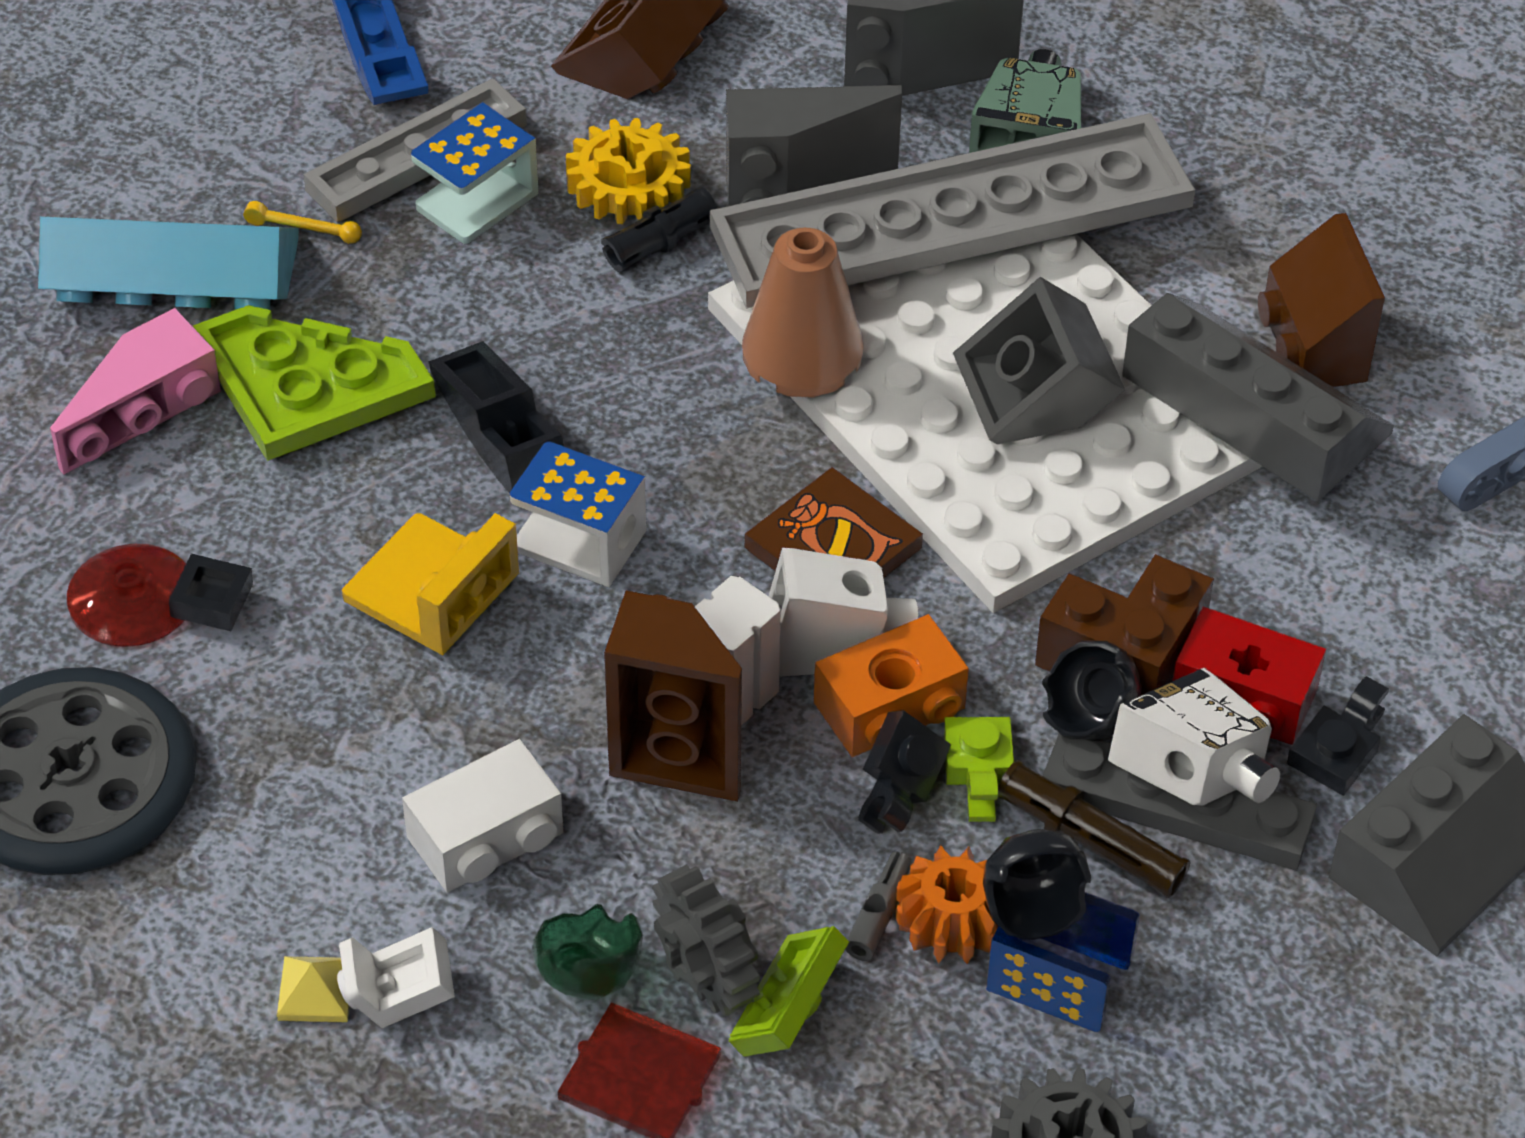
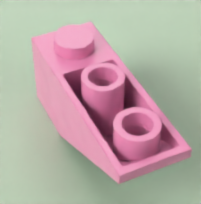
M176 308L123 334L50 427L58 467L63 474L87 462L96 460L111 449L152 430L160 423L192 406L203 403L207 398L221 392L214 349Z

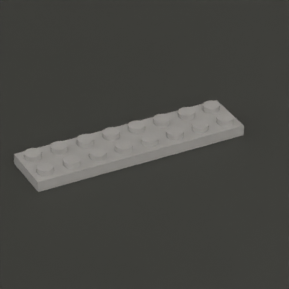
M1148 113L710 210V229L747 309L754 306L776 241L782 234L792 229L814 228L828 234L836 244L847 285H852L1193 207L1195 189L1152 114Z

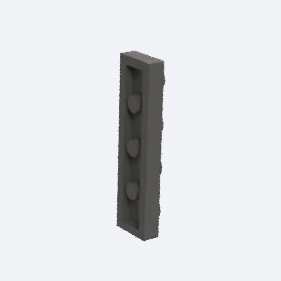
M1060 733L1058 734L1042 776L1064 789L1073 785L1084 792L1085 801L1110 816L1289 869L1298 870L1314 821L1317 803L1276 791L1265 801L1257 803L1238 790H1235L1203 806L1192 805L1110 762L1108 757L1111 743L1067 738Z

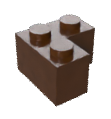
M1155 554L1130 595L1125 597L1068 573L1040 616L1035 666L1050 672L1060 653L1080 641H1108L1124 649L1135 661L1140 674L1141 695L1173 681L1176 661L1202 607L1209 608L1214 578Z

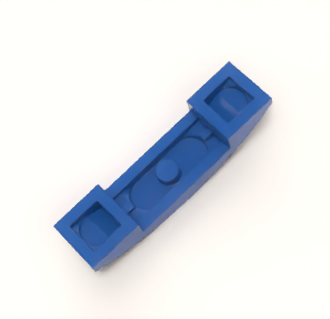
M332 0L356 73L373 105L429 93L428 84L414 45H408L392 0Z

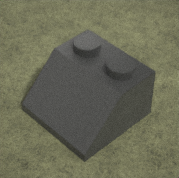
M1039 277L953 352L989 440L997 445L1081 428L1125 391L1124 385L1086 303L1042 277Z

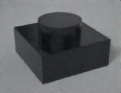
M191 553L169 598L170 617L232 631L253 586L252 568Z

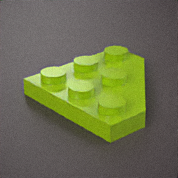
M250 305L193 325V328L214 349L219 382L267 461L436 397L434 380L409 341L385 336L382 343L352 337L351 328L308 318L304 319L302 325L272 319L271 310Z

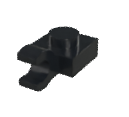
M1366 676L1355 688L1342 714L1324 705L1290 747L1287 764L1344 796L1378 752L1381 737L1370 730L1375 727L1384 714L1385 708L1379 704L1388 694L1389 688Z
M904 710L888 712L862 769L877 779L860 810L858 821L877 834L883 833L886 824L895 831L902 832L911 818L913 803L927 801L951 744Z

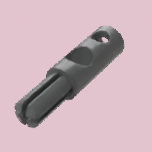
M898 851L891 853L878 882L873 884L847 938L849 944L845 950L856 959L862 961L871 960L877 950L898 904L896 900L898 882L901 881L902 875L908 874L912 865V859L906 853L901 852L900 854Z

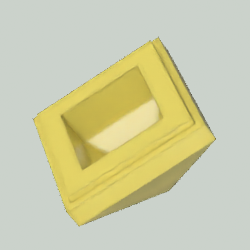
M284 956L277 1010L278 1021L348 1022L350 1006L345 1002L337 981V974L342 970L341 958Z

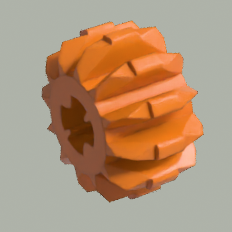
M941 845L934 854V861L916 856L914 863L910 866V874L902 875L901 881L897 885L896 900L899 902V905H897L896 920L899 930L910 932L909 941L912 943L913 951L930 946L934 947V956L938 964L947 956L948 952H957L963 961L968 964L974 956V948L990 953L991 941L998 942L999 934H1005L992 920L986 902L983 873L987 860L978 863L974 862V855L970 846L964 850L960 857H951Z

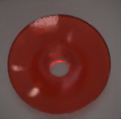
M125 544L106 549L88 559L73 575L67 590V606L70 617L83 634L103 644L129 647L157 641L172 633L185 621L170 617L169 598L186 563L175 553L150 544Z

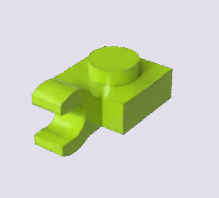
M944 717L943 738L951 744L945 758L946 785H966L969 822H995V800L998 799V785L1007 769L1014 762L1010 717Z

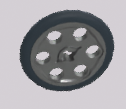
M96 667L51 670L30 675L0 689V783L10 781L23 786L22 791L17 797L9 801L0 802V863L15 870L41 875L79 874L108 867L140 852L164 833L183 808L195 779L197 753L190 726L176 705L144 681L123 672ZM81 707H92L101 712L99 718L88 725L76 726L65 721L72 711ZM17 729H30L37 733L34 741L24 747L11 748L2 743L7 734ZM140 737L151 743L144 753L137 756H122L115 751L116 747L128 738ZM78 764H81L82 769L78 772L72 770ZM61 766L67 768L66 770L58 774L57 769H59ZM128 790L138 796L133 805L123 810H110L102 805L105 797L115 791ZM52 813H64L74 818L69 827L58 833L49 834L37 829L39 822L45 816Z

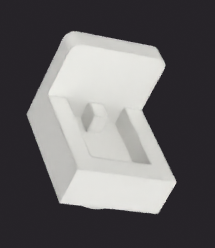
M433 927L374 953H371L353 937L339 943L342 970L337 974V981L340 992L345 1002L352 1009H359L381 1028H385L455 997L447 941Z

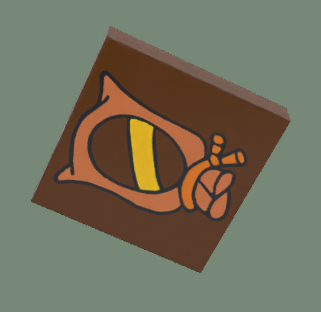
M831 467L745 533L744 548L775 572L782 548H794L874 561L882 567L884 579L922 549L923 533Z

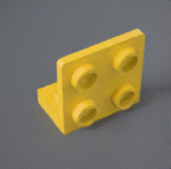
M416 513L342 588L343 601L443 656L519 574L516 524L494 513L477 532L472 531L465 537L421 513Z

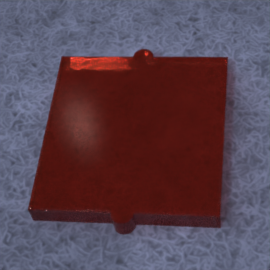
M611 1002L589 1040H583L578 1043V1058L557 1091L558 1099L648 1138H674L691 1107L701 1105L702 1088L721 1056V1048Z

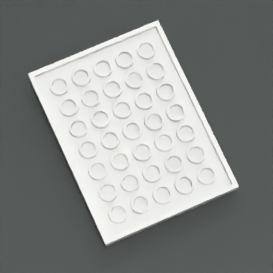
M1077 234L848 285L863 337L862 365L857 373L854 369L853 372L845 377V385L835 392L816 397H791L910 525L923 533V539L992 613L1001 610L1263 467L1122 376L1128 326L1152 305ZM1039 277H1042L1086 303L1124 385L1125 391L1081 428L997 445L991 442L986 434L953 352ZM733 280L708 292V310L742 345L743 335L753 307L746 309Z

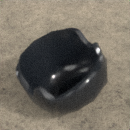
M1082 640L1061 652L1050 670V674L1046 675L1042 680V685L1046 690L1048 698V709L1043 712V718L1047 724L1067 738L1101 741L1113 736L1120 704L1140 696L1142 692L1140 674L1135 661L1124 649L1108 641Z
M1033 829L1009 836L1004 839L986 861L983 873L986 902L992 920L1006 935L1027 940L1058 935L1078 922L1086 913L1085 886L1086 883L1091 882V873L1085 853L1080 850L1078 843L1068 835L1056 831Z

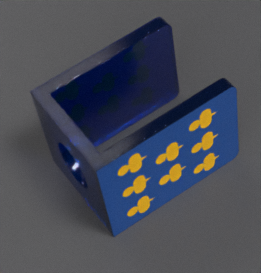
M1085 892L1086 913L1084 916L1058 935L1040 938L1114 967L1128 970L1134 956L1140 915L1135 910ZM998 926L991 941L986 990L1088 1030L1099 1032L1105 1020L1111 981L1110 975L1023 942L1022 938L1008 936Z

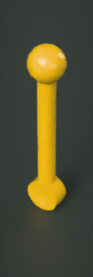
M258 201L249 202L243 213L244 219L255 226L263 225L267 221L340 236L342 241L347 244L358 242L362 236L361 227L354 221H347L341 225L268 210L266 205Z

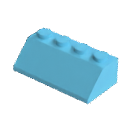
M40 216L38 289L56 290V301L93 303V291L116 292L115 304L152 305V294L175 295L176 307L211 308V297H234V309L250 305L270 310L271 299H287L297 250L299 228Z

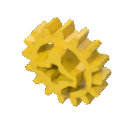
M633 118L630 126H621L616 119H611L609 130L603 132L598 127H589V140L575 138L573 140V152L566 153L567 191L569 194H576L578 208L583 209L594 205V218L598 220L605 217L608 213L615 214L617 224L623 225L628 215H636L639 220L642 218L645 210L653 206L662 208L669 204V202L673 203L684 196V189H688L691 186V164L688 147H680V136L677 133L663 137L662 124L658 122L649 129L641 128L640 118Z

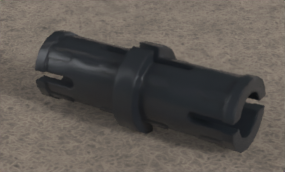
M697 187L682 198L662 208L653 206L645 210L641 219L601 240V244L604 246L602 250L605 258L614 270L622 272L639 260L659 250L667 253L677 247L678 240L710 223V210L718 209L714 199L705 188Z

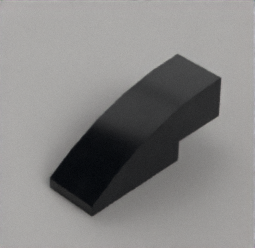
M484 341L428 361L430 372L463 431L480 457L509 493L544 443L553 442L564 446L562 435L536 410L532 388Z

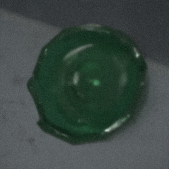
M595 904L580 915L562 913L544 920L533 939L531 952L538 971L551 987L565 995L580 1000L596 1001L626 986L639 962L643 933L638 918L633 913H628L624 916L622 922H618L608 916L601 904Z

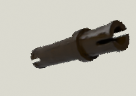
M1020 760L1010 765L998 785L999 799L1002 801L1006 800L1045 824L1044 830L1061 832L1068 835L1078 844L1102 857L1110 864L1119 867L1161 892L1166 898H1170V896L1175 894L1187 875L1191 864L1189 859L1178 856L1139 833L1131 826L1122 823L1084 800V792L1073 785L1064 789L1025 766V763Z

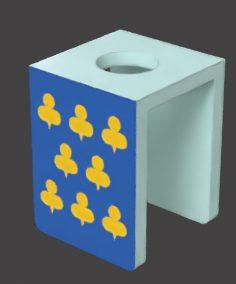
M483 102L411 151L412 162L441 182L416 200V210L463 244L470 243L538 195L536 138Z

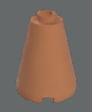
M806 227L787 231L776 241L742 339L743 361L750 376L759 383L761 376L765 380L776 384L777 393L790 397H816L835 392L845 385V377L853 372L854 369L857 373L862 365L864 350L863 337L836 244L825 232Z

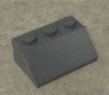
M1463 714L1339 830L1328 878L1437 957L1525 870V762L1519 751Z

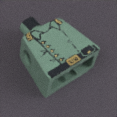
M1048 49L1035 50L1030 54L1028 61L1015 58L1000 60L973 109L969 153L1080 129L1081 73L1076 68L1061 66L1062 63L1058 54Z

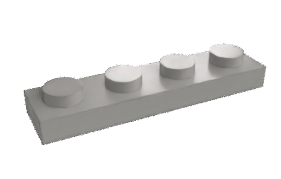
M492 78L303 174L305 191L339 223L430 176L429 173L412 162L411 151L482 102L520 128L527 126L526 108Z

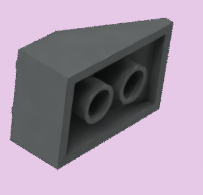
M848 0L844 86L902 85V96L991 78L1000 60L1005 58L1019 59L1024 0Z
M902 85L726 89L727 205H737L898 169Z

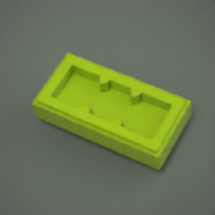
M835 926L787 935L757 987L760 995L754 998V1002L746 1006L730 1034L731 1037L728 1041L743 1057L790 1049L805 1020L818 1009L822 1000L821 992L849 944V941Z

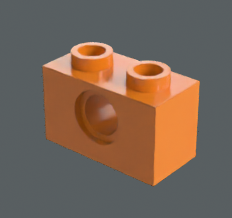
M927 614L816 661L813 703L850 756L855 757L872 749L888 712L904 710L926 726L931 723H943L944 717H953L958 711L965 709L969 668L931 616Z

